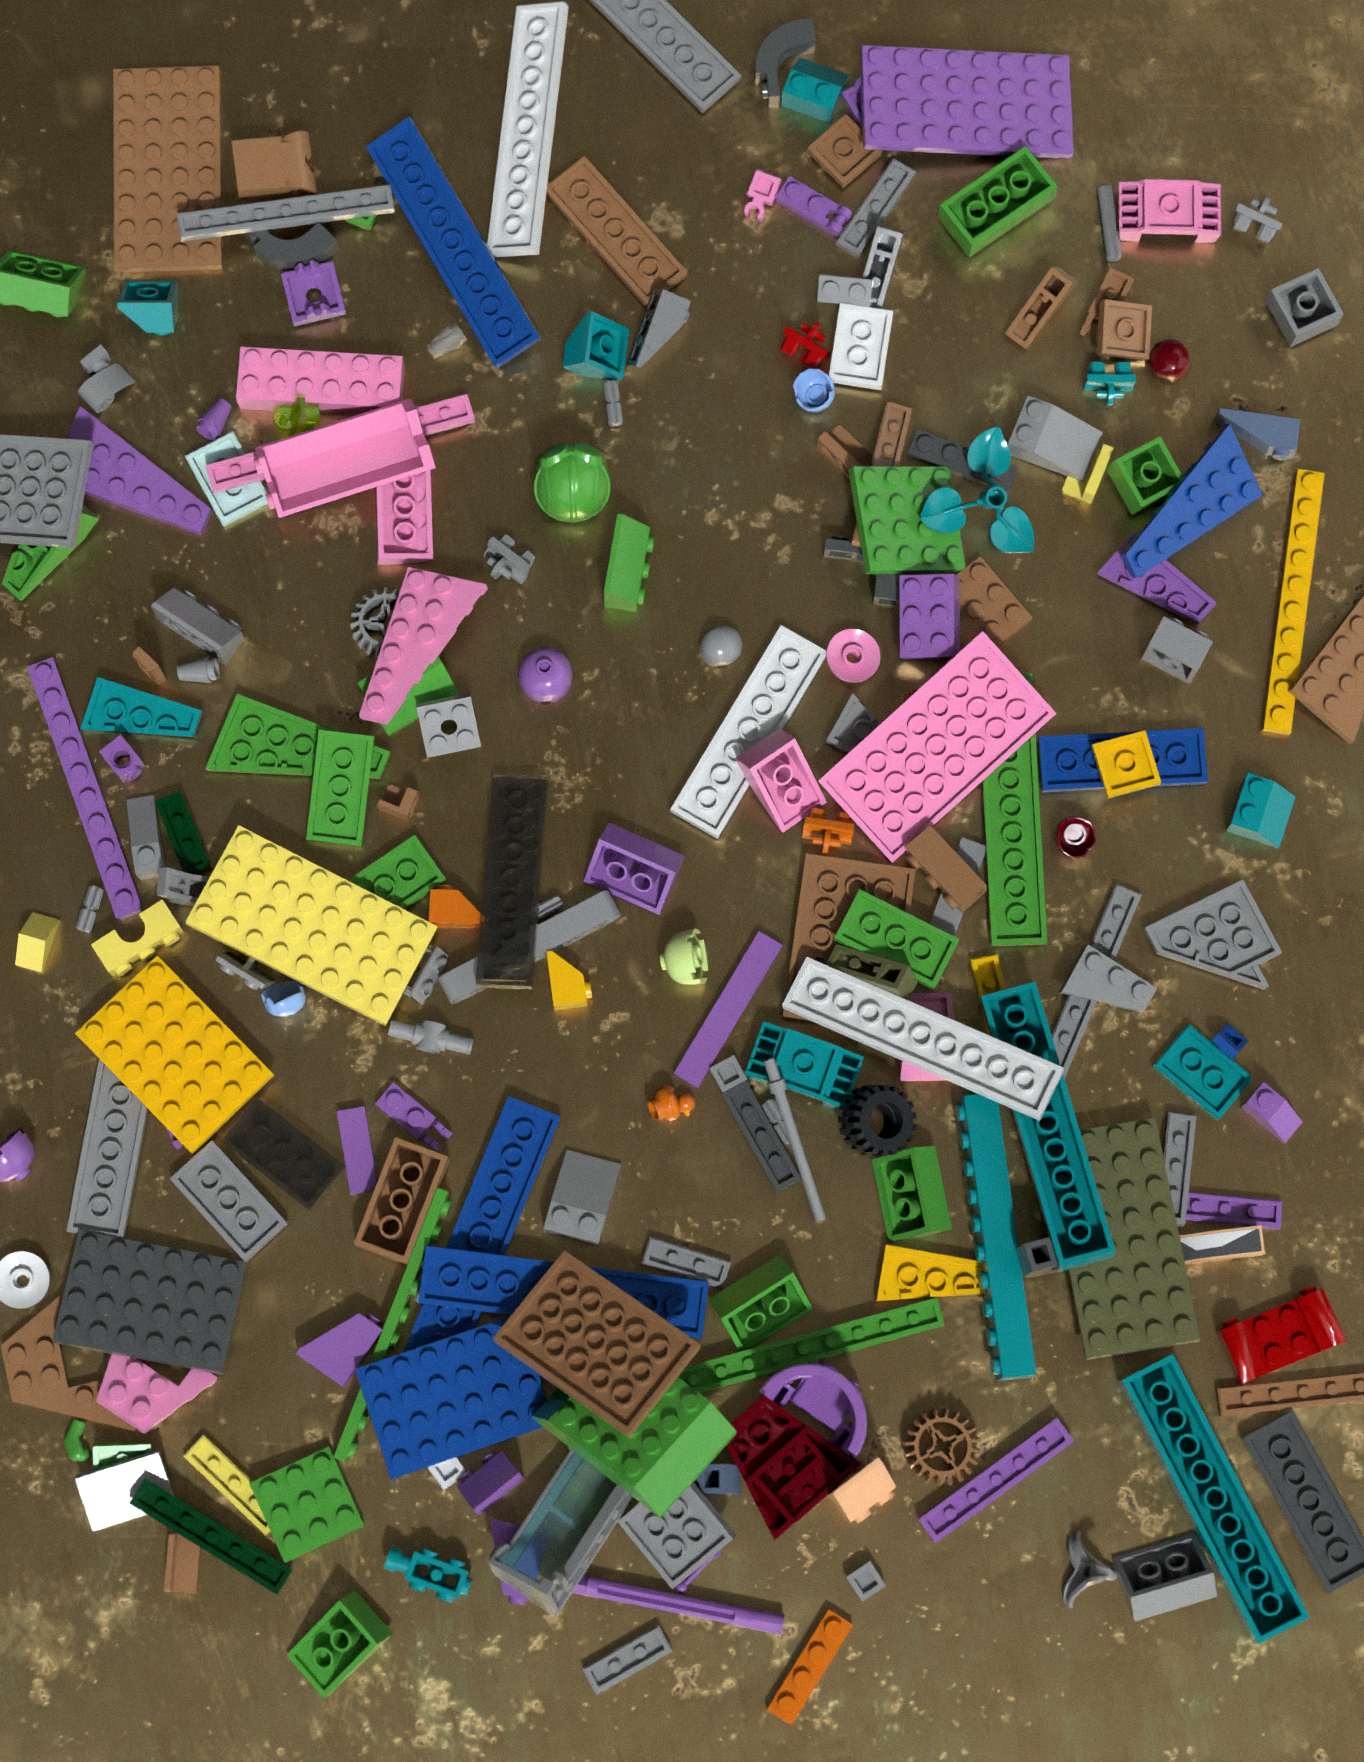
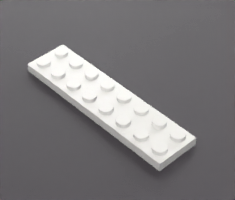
M782 625L779 627L671 807V813L713 837L719 838L750 786L735 758L777 729H784L826 659V650Z

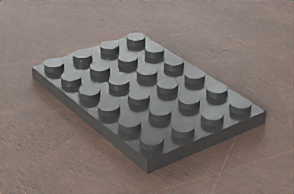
M79 1230L52 1341L62 1345L223 1375L247 1262Z

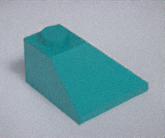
M124 281L117 301V308L147 333H155L156 335L174 333L177 323L178 281Z
M587 312L566 341L563 368L581 376L623 380L629 328L595 312Z

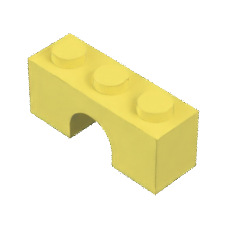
M163 899L139 914L145 924V932L138 941L126 942L122 940L114 929L91 944L112 977L128 973L133 968L132 964L140 959L142 961L150 959L157 953L156 949L164 944L169 946L180 939L179 935L184 931Z

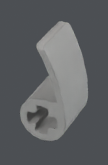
M115 363L86 380L80 386L78 394L96 413H100L111 405L114 400V394L134 384V379L118 363Z

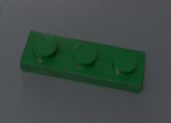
M178 791L156 800V806L182 871L195 875L212 868L182 792Z

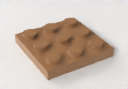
M981 556L957 574L960 576V650L981 631L998 647L1032 621L1033 617Z

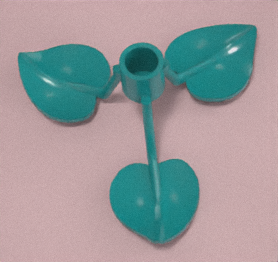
M994 427L979 434L972 441L967 451L969 468L975 472H982V477L989 485V488L981 491L978 500L961 504L959 493L954 489L948 487L936 489L927 497L920 513V520L933 531L952 533L961 529L966 523V515L963 509L976 505H981L988 510L996 509L995 517L998 520L994 521L989 529L992 544L1003 552H1032L1034 550V533L1029 518L1017 507L1010 506L1004 509L1007 494L1003 488L998 487L997 483L993 482L987 475L999 476L1010 466V448L1003 437L1000 427Z

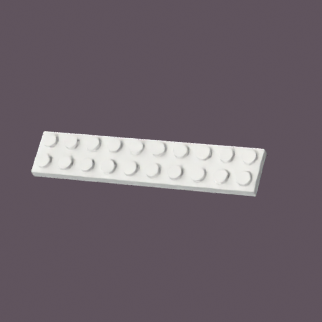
M565 2L516 7L487 242L493 257L539 254L569 7Z
M806 957L782 1004L783 1009L1039 1121L1064 1071V1068L809 957Z

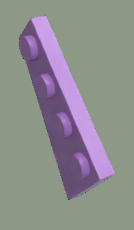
M1135 533L1125 541L1098 571V575L1196 625L1217 604L1216 601L1166 559L1140 577L1131 578L1120 554L1136 535Z

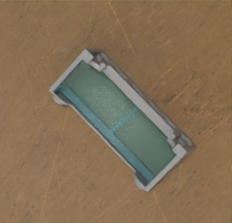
M570 1447L569 1453L509 1545L503 1543L500 1547L496 1546L490 1554L488 1563L495 1576L556 1617L633 1498Z

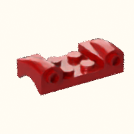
M1316 1285L1301 1290L1302 1297L1241 1322L1236 1317L1222 1323L1224 1329L1217 1331L1216 1334L1230 1359L1238 1385L1347 1341L1324 1288L1318 1290Z

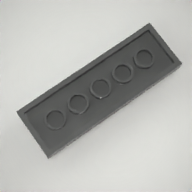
M1293 1411L1242 1437V1442L1326 1593H1331L1363 1575L1364 1538Z

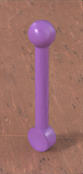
M721 1549L683 1582L678 1584L676 1591L681 1594L686 1592L687 1585L713 1558L720 1556Z

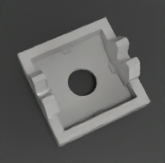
M470 693L416 703L427 758L481 747ZM445 720H453L457 724V729L451 734H446L441 730V724Z

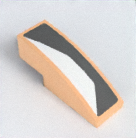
M1261 1225L1180 1235L1185 1264L1232 1260L1265 1254Z

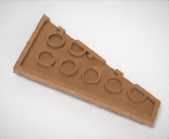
M1364 592L1288 691L1348 744L1354 743L1364 713Z

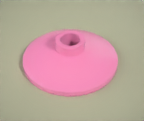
M843 630L837 633L827 646L826 659L828 666L843 681L851 683L865 681L876 672L880 664L881 656L877 642L871 635L862 630ZM847 655H854L856 661L849 662L847 659Z

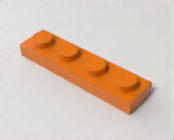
M827 1610L767 1707L768 1711L788 1724H793L853 1625L831 1610Z

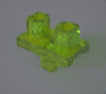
M296 397L291 408L283 406L276 409L272 418L273 423L280 430L286 431L291 429L289 437L314 429V423L320 421L319 405H305V397Z

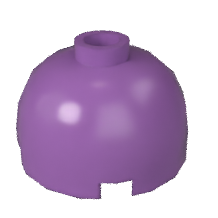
M541 647L526 654L520 663L518 677L520 687L527 697L535 702L550 701L551 703L558 701L567 694L572 685L573 672L570 662L563 653L555 648Z
M21 1127L6 1137L7 1139L0 1143V1182H8L14 1178L20 1181L31 1172L28 1166L34 1160L35 1151L33 1143Z

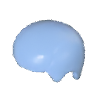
M808 368L800 372L793 383L797 403L808 412H820L828 408L835 397L833 381L820 369Z
M297 981L276 984L261 993L266 1010L278 1017L294 1015L302 1009L306 1000L304 988Z

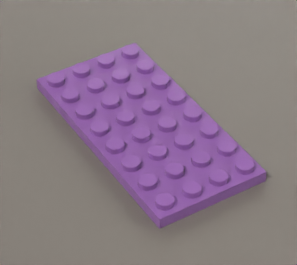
M861 46L863 149L1011 156L1026 146L1034 157L1071 159L1073 156L1069 55Z

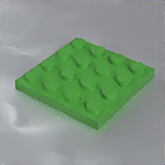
M853 466L848 470L865 574L959 573L966 568L960 529L952 533H940L929 529L920 520V513L925 501L934 490L943 487L952 489L950 471L947 467Z

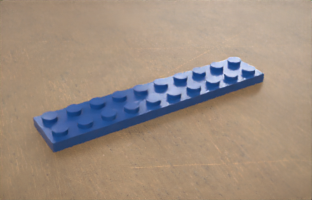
M410 117L406 118L367 145V150L387 184H390L391 191L494 367H501L542 339L413 119Z
M508 1096L446 1248L505 1256L561 1116ZM423 1304L403 1352L476 1328L482 1311Z
M426 1246L418 1303L512 1315L554 1262ZM589 1267L689 1337L702 1339L709 1282Z

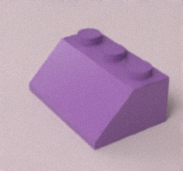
M608 823L598 840L583 882L604 891L608 890L610 894L660 915L685 856L612 823Z

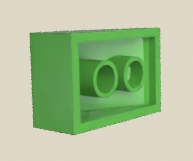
M355 1590L340 1599L290 1650L287 1656L325 1699L369 1659L393 1633Z

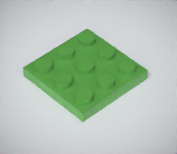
M329 1447L249 1483L284 1564L364 1527Z

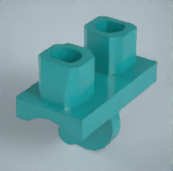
M1091 362L1084 381V391H1096V398H1106V405L1113 406L1114 398H1124V391H1133V386L1136 383V374H1132L1129 362L1115 363L1114 374H1105V363Z

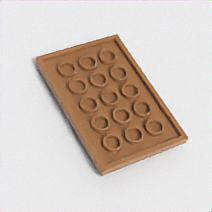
M806 853L786 996L806 957L826 964L836 944L845 946L835 941L834 938L859 889L910 914L916 869ZM783 1010L782 1018L813 1022L790 1011Z
M565 1250L493 1337L497 1345L628 1438L633 1435L701 1348L698 1342Z

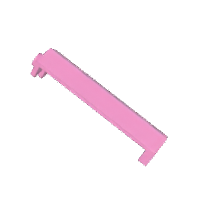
M411 398L255 447L258 457L253 459L258 475L263 473L270 492L265 494L270 510H276L279 518L435 468L429 444L424 436L417 409Z

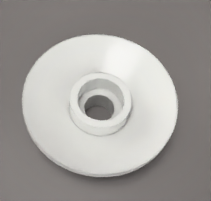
M18 1251L5 1256L0 1261V1300L7 1306L23 1309L34 1306L43 1299L50 1284V1274L45 1262L37 1255L26 1251ZM21 1276H27L28 1278L25 1286H20L18 1283Z

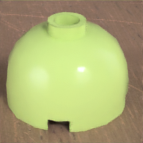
M696 928L674 934L665 944L664 953L660 954L662 969L667 970L669 976L675 982L683 985H699L707 981V978H702L703 972L708 971L706 946L704 940H698L696 934H700V931Z

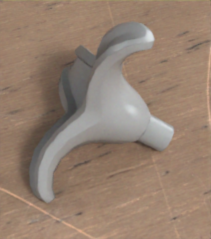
M1080 1531L1072 1534L1068 1542V1554L1074 1570L1064 1585L1063 1599L1069 1608L1074 1607L1075 1597L1089 1586L1103 1582L1105 1579L1116 1580L1117 1578L1116 1569L1105 1566L1086 1550L1080 1540L1082 1534Z

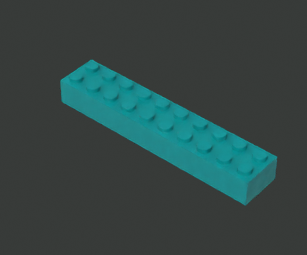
M1036 982L981 996V1006L990 1036L1060 1066ZM1062 1074L1040 1121L1012 1109L1048 1236L1050 1237L1058 1262L1059 1272L1114 1258L1116 1252L1066 1082Z
M1169 1355L1118 1381L1252 1643L1260 1644L1310 1618L1174 1355Z

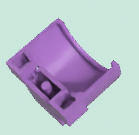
M824 1360L820 1364L817 1361L813 1364H797L782 1369L776 1374L771 1373L758 1392L782 1408L788 1400L833 1431L835 1434L830 1442L852 1458L857 1457L867 1440L865 1438L867 1415L861 1398L862 1393L858 1391L860 1386L836 1371L832 1365ZM802 1379L796 1389L791 1386L794 1382L793 1380ZM851 1412L852 1422L847 1426L843 1422Z

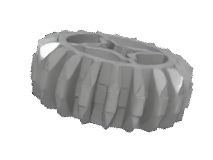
M383 587V594L378 595L376 589H373V597L370 599L367 595H363L362 599L365 604L356 603L355 607L359 612L351 613V618L355 620L350 623L351 630L355 631L352 634L353 639L359 640L357 644L359 649L367 647L366 654L368 656L376 651V659H378L383 642L374 640L365 630L380 633L385 638L386 629L383 624L386 620V613L389 620H391L393 613L391 612L390 605H396L399 595L398 588H394L392 593L388 594L387 587ZM381 607V611L377 616L370 617V620H367L373 610Z

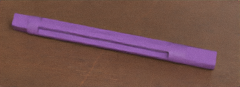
M585 1574L572 1592L780 1635L785 1614L731 1605L601 1579L600 1577Z

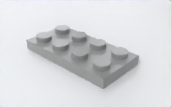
M210 1141L170 1178L245 1262L250 1260L288 1225L283 1217L213 1141Z

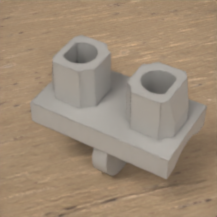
M1267 195L1264 202L1253 198L1251 206L1260 209L1259 212L1239 203L1235 210L1237 215L1233 228L1246 233L1251 221L1261 224L1255 238L1268 244L1275 233H1279L1283 223L1264 215L1266 212L1275 216L1278 210L1269 205L1272 197Z
M507 534L502 535L498 539L492 537L488 541V547L483 555L488 559L487 564L493 568L490 576L494 579H497L500 575L507 579L512 577L522 585L527 580L535 556L528 550H523L519 555L514 553L512 550L514 549L515 542Z

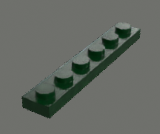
M146 1478L129 1503L276 1595L293 1570Z

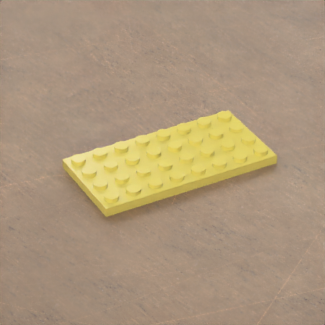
M240 825L235 830L185 922L186 925L384 1026L387 1025L438 928V926Z

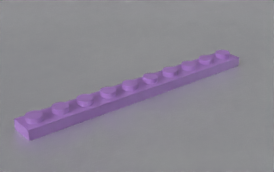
M52 657L27 666L117 920H121L143 912L144 909L56 662Z

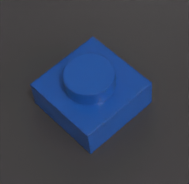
M1228 1022L1211 1040L1222 1053L1227 1054L1231 1059L1248 1042Z

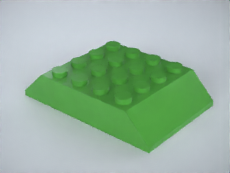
M677 1377L630 1438L559 1388L532 1415L536 1422L659 1518L669 1510L737 1434L733 1426L708 1399L679 1377Z

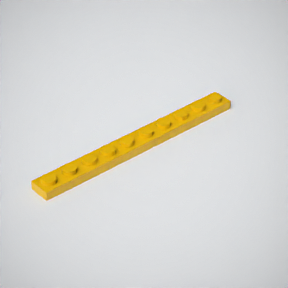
M1297 469L1295 475L1262 731L1289 735L1292 729L1295 697L1288 691L1299 675L1325 475L1322 472Z

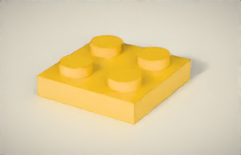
M1145 730L1092 744L1091 749L1107 799L1161 784Z

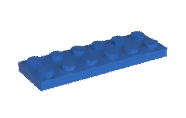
M1203 728L1146 731L1161 779V784L1153 787L1207 784L1208 775ZM1140 731L1039 736L1038 752L1042 793L1104 789L1091 749L1092 744Z

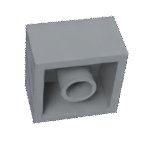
M1319 268L1272 289L1265 301L1290 347L1338 326L1344 315Z
M1163 616L1141 659L1190 684L1213 641L1209 640V637L1199 630L1192 631L1184 627L1180 620L1173 617L1168 619Z

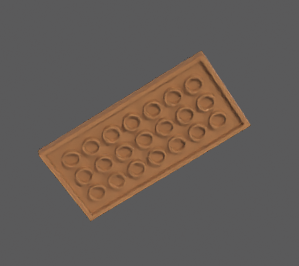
M220 66L113 69L115 272L223 269L222 236L181 242L177 213L222 207Z

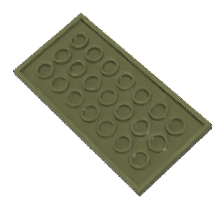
M1156 1117L1080 1130L1116 1250L1114 1258L1069 1269L1086 1360L1199 1342L1200 1336Z

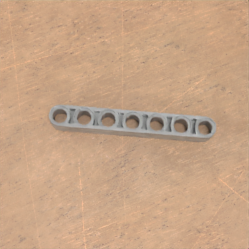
M605 890L454 968L438 978V981L450 1004L458 1003L547 956L546 951L556 952L615 921L621 916V913L609 891Z

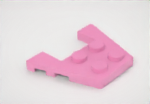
M111 1354L97 1397V1403L145 1434L173 1414L177 1408L187 1401L189 1402L205 1388L212 1386L217 1381V1377L210 1372L191 1369L181 1384L177 1386L136 1358Z

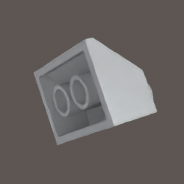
M173 588L154 601L151 607L159 622L224 665L229 662L244 641V636L240 631L242 628L231 619L224 621L218 617L219 612L208 604L203 607L196 602L197 598L185 589L180 592Z
M1195 1533L1112 1557L1125 1601L1134 1621L1217 1597L1214 1572Z

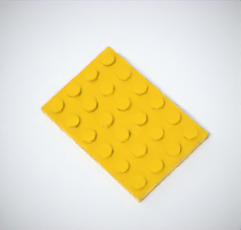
M158 956L145 966L75 1033L192 1154L274 1076L258 1057Z

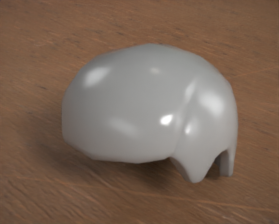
M717 625L711 627L703 634L699 641L698 650L701 659L712 667L728 666L741 655L743 642L736 629H733L731 626Z

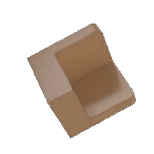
M390 784L382 800L378 799L377 807L378 810L409 822L420 796L418 791L407 787L404 790Z

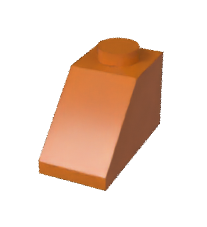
M438 885L437 889H430V923L444 928H486L485 917L459 890H453V886Z

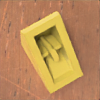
M32 912L18 935L16 966L43 973L60 920Z

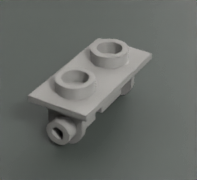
M429 944L417 966L422 969L421 972H414L403 994L409 998H414L423 1005L426 998L432 993L433 986L439 975L446 969L447 961L450 957L439 947Z

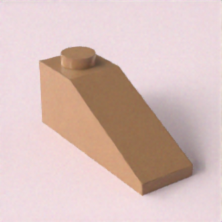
M1051 267L1005 334L1025 349H1028L1064 304L1079 281L1060 267Z

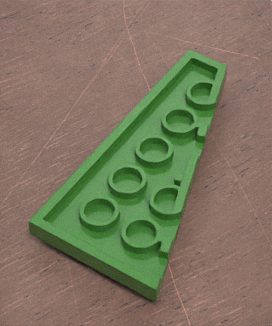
M237 694L205 769L206 771L313 776L319 729H332ZM374 746L370 779H381L391 755L390 751Z

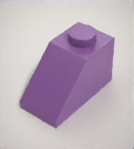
M1265 1082L1260 1084L1241 1106L1246 1113L1284 1144L1302 1124V1120L1289 1103Z

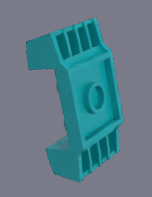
M763 1021L745 1075L748 1079L767 1085V1082L769 1083L770 1080L764 1060L774 1057L780 1077L784 1078L788 1090L823 1102L822 1105L840 1111L841 1105H846L847 1103L844 1099L852 1093L864 1056L800 1032Z

